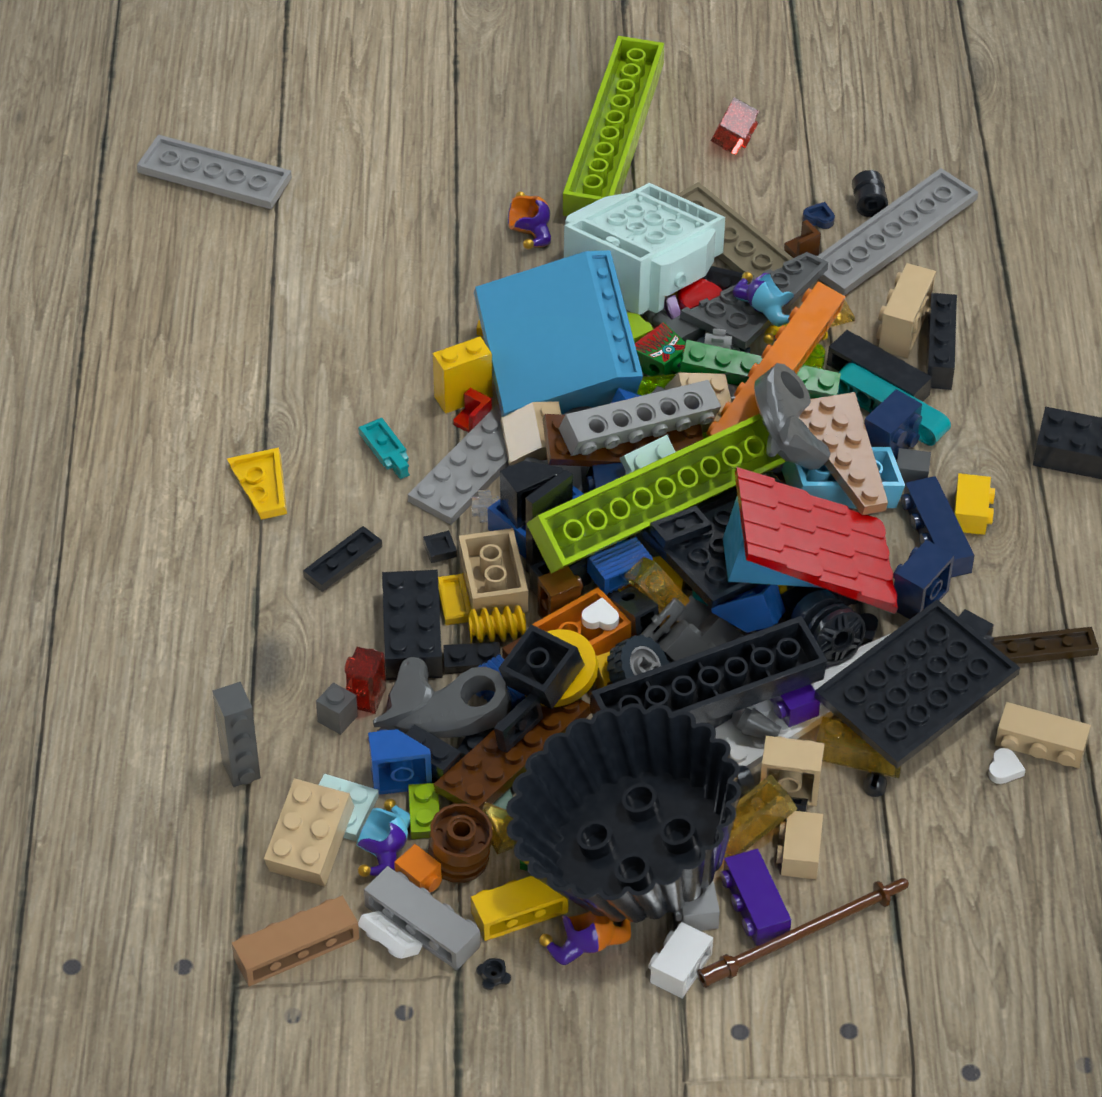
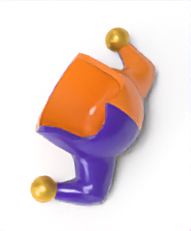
M517 192L509 208V229L533 235L534 240L528 238L523 241L525 249L549 245L551 243V235L547 224L550 219V209L547 202L539 196H527L524 192Z
M591 912L572 917L564 915L562 919L567 934L564 944L562 946L553 943L552 936L547 933L540 936L539 942L548 949L549 953L559 964L567 965L583 953H597L609 945L628 942L631 938V921L624 919L621 926L618 927L606 916H596Z

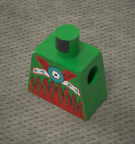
M664 322L635 343L642 372L661 382H666L672 376L678 374L682 352L686 343Z

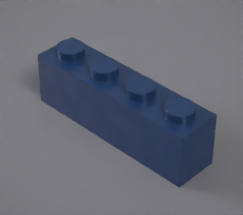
M936 476L906 482L904 494L901 495V504L903 509L909 512L912 528L917 530L920 535V544L922 545L927 539L954 554L951 578L972 573L975 555Z

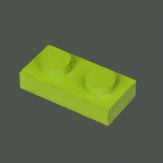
M434 783L409 784L411 839L429 838L430 824L435 814L439 812V798L434 790Z

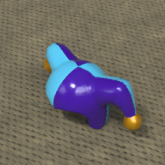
M744 272L742 279L733 288V296L738 300L748 302L755 311L764 314L773 325L781 327L790 322L788 320L790 315H783L782 308L794 298V294L792 292L782 293L773 282L769 273H763L753 279V275L750 272Z
M387 799L384 802L385 810L381 808L372 809L358 837L356 846L375 855L379 864L374 867H369L365 864L360 865L358 874L362 877L369 875L377 877L387 866L395 871L394 862L397 860V853L403 849L407 841L410 814L398 807L394 799Z

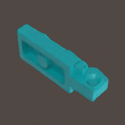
M382 417L358 427L359 435L383 467L385 466L387 470L393 468L394 473L400 480L410 476L408 472L409 464L407 461H409V457L407 456V449Z

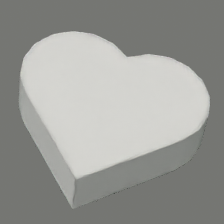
M604 598L597 600L582 612V624L588 629L600 627L603 630H613L618 626L619 614Z
M1006 748L995 751L993 762L990 764L988 772L989 779L992 782L1004 784L1025 775V768L1013 751Z

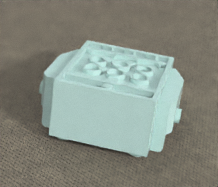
M648 183L630 193L604 197L568 215L564 225V258L584 251L610 250L626 310L639 315L648 310L658 313L664 309L665 296L671 295L704 277L713 264L714 257L723 253L725 217Z

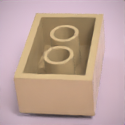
M906 263L903 272L897 273L894 283L895 289L889 290L886 300L887 306H882L878 320L882 321V324L879 325L876 339H880V348L890 354L909 358L929 313L936 271Z
M513 528L459 536V558L471 609H475L478 616H480L482 608H486L489 615H491L493 607H497L500 614H502L504 606H509L511 613H513L516 605H520L524 613L528 612V588Z
M294 778L264 857L269 871L325 887L354 809L350 793Z

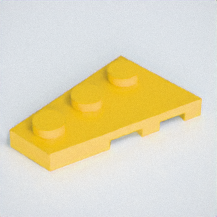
M279 447L227 458L231 470L261 520L287 514L282 459Z

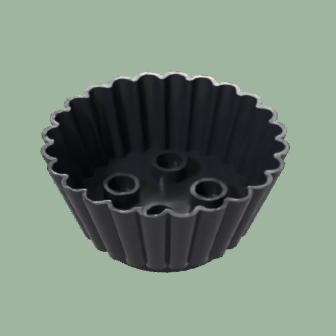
M629 704L621 708L619 712L615 709L606 708L597 711L591 720L587 718L574 720L568 725L565 733H556L549 736L543 745L544 751H538L529 756L525 763L527 772L520 774L514 780L512 787L517 795L512 797L506 806L508 815L513 819L507 826V834L516 842L514 854L519 860L528 865L530 875L596 916H606L615 922L628 919L633 923L641 922L645 918L659 919L667 912L681 910L685 902L694 901L700 896L701 888L708 887L712 883L715 872L720 869L742 792L741 786L737 783L739 765L735 760L729 758L730 744L724 739H716V730L713 725L704 722L696 723L695 716L688 711H678L672 714L671 709L663 704L651 706L647 710L640 704Z

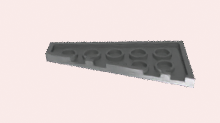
M806 252L784 262L783 267L775 271L769 269L763 272L771 275L773 282L782 293L792 292L794 294V298L782 308V313L828 270L829 262ZM734 286L721 291L720 296L712 300L706 298L700 301L699 306L690 309L687 307L681 310V319L713 334V328L726 330V336H732V344L744 350L772 324L764 314L755 311L748 302L734 297Z

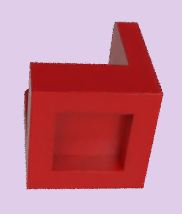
M470 387L464 393L465 408L453 419V425L469 433L492 410V398Z

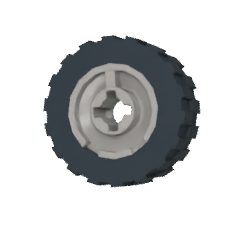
M635 635L616 644L610 650V655L607 658V671L609 672L610 681L616 683L669 664V660H667L664 650L652 638L644 637V635L636 637Z

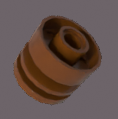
M452 804L443 807L435 814L430 824L428 854L441 863L442 879L452 883H466L477 879L485 871L489 863L492 843V824L488 816L479 808L469 804Z

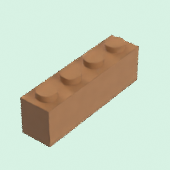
M342 895L335 899L325 900L320 905L307 911L297 912L294 916L281 922L271 923L266 928L253 934L241 936L238 940L231 942L233 957L249 987L359 940V927L357 919Z

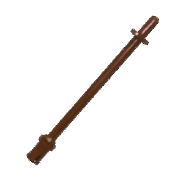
M905 878L898 879L886 886L880 881L874 882L873 892L735 957L728 954L720 956L719 961L697 970L698 979L702 986L706 988L726 977L731 979L737 976L740 967L879 902L884 907L889 906L890 896L907 889L909 882Z

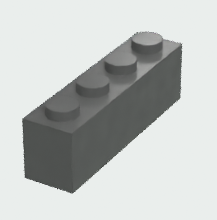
M241 681L212 690L221 759L232 786L249 784L254 780L260 779L253 709Z

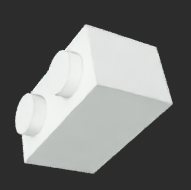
M681 922L675 931L671 930L666 936L662 951L660 953L656 952L651 958L648 966L651 970L650 983L683 999L697 978V970L702 969L712 955L713 937Z

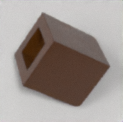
M808 220L802 222L801 235L785 242L784 251L793 258L806 252L818 256L821 233Z

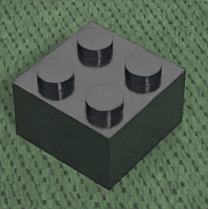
M531 624L498 669L508 687L525 696L532 693L540 698L541 704L553 709L585 664L576 646Z

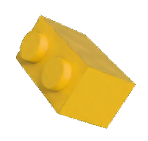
M958 473L954 514L963 533L985 535L987 524L992 525L994 508H989V504H994L995 488H990L991 477Z

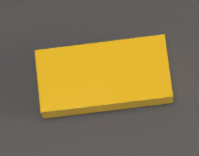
M464 574L438 577L439 598L445 625L468 622L471 605Z

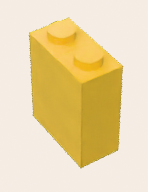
M481 336L433 353L434 397L445 414L465 407L464 393L470 387L490 398L493 397L492 353Z

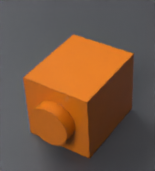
M416 844L394 862L396 872H402L411 883L419 888H425L429 892L435 891L442 881L441 863Z

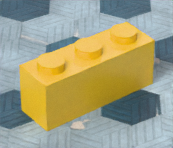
M533 876L512 880L503 886L491 890H482L476 895L471 896V914L484 941L568 913V898L554 891Z

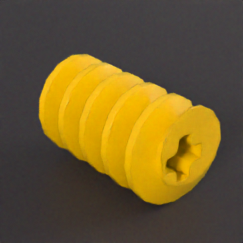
M520 605L515 606L513 613H511L509 606H504L502 614H500L497 607H493L491 615H489L486 608H482L480 616H478L475 609H471L468 617L470 643H472L474 636L477 637L479 643H483L485 635H488L490 642H494L496 634H499L502 642H505L507 633H510L513 641L517 639L518 632H521L523 636L526 632L525 613Z

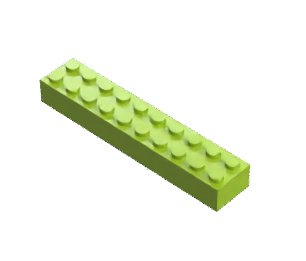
M624 36L617 37L563 192V216H568L604 197L621 194L664 65V43Z
M757 414L546 511L526 524L552 574L643 531L653 521L686 510L736 487L735 471L737 467L764 474L787 461L778 454L773 457L767 455L766 448L769 432L762 421L761 415Z

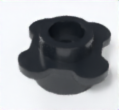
M490 958L477 966L476 972L482 977V986L487 990H492L494 986L499 984L507 985L511 981V974L506 972L505 961L502 959Z

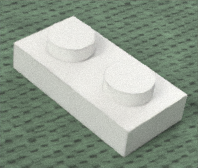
M380 911L363 914L358 922V926L366 931V935L370 939L379 941L388 948V952L397 958L403 959L417 955L423 944Z

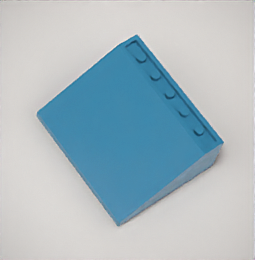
M610 250L584 251L475 287L474 297L484 341L492 353V376L502 417L532 402L559 401L561 414H565L572 408L583 406L594 408L610 404L618 388L637 394L643 374Z

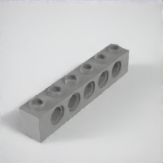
M709 380L566 414L559 430L571 456L581 453L582 455H588L597 449L605 447L606 449H612L621 443L629 441L630 443H636L645 437H659L669 431H683L697 424L707 425L715 420L721 405Z

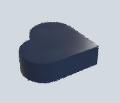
M822 202L805 208L802 220H808L813 226L817 225L819 228L829 229L834 225L835 215L826 202Z

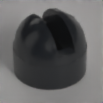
M872 771L866 775L863 782V790L867 795L879 797L886 792L887 780L883 773ZM873 781H878L876 787L871 786Z

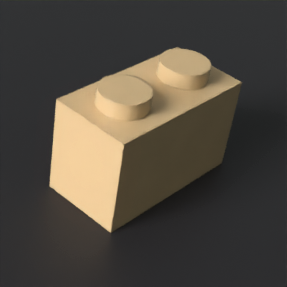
M788 810L787 822L781 821L779 839H785L784 846L778 845L776 863L782 864L781 876L817 880L823 814Z

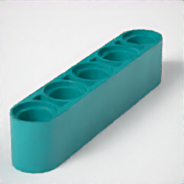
M848 363L838 372L841 373L838 395L855 392L859 407L870 413L896 389L922 403V422L919 425L918 432L920 434V442L933 446L950 430L951 422L945 414L854 363Z

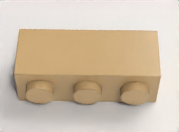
M1006 702L999 723L995 745L1011 751L1014 750L1032 755L1035 758L1054 761L1064 766L1080 768L1091 725Z

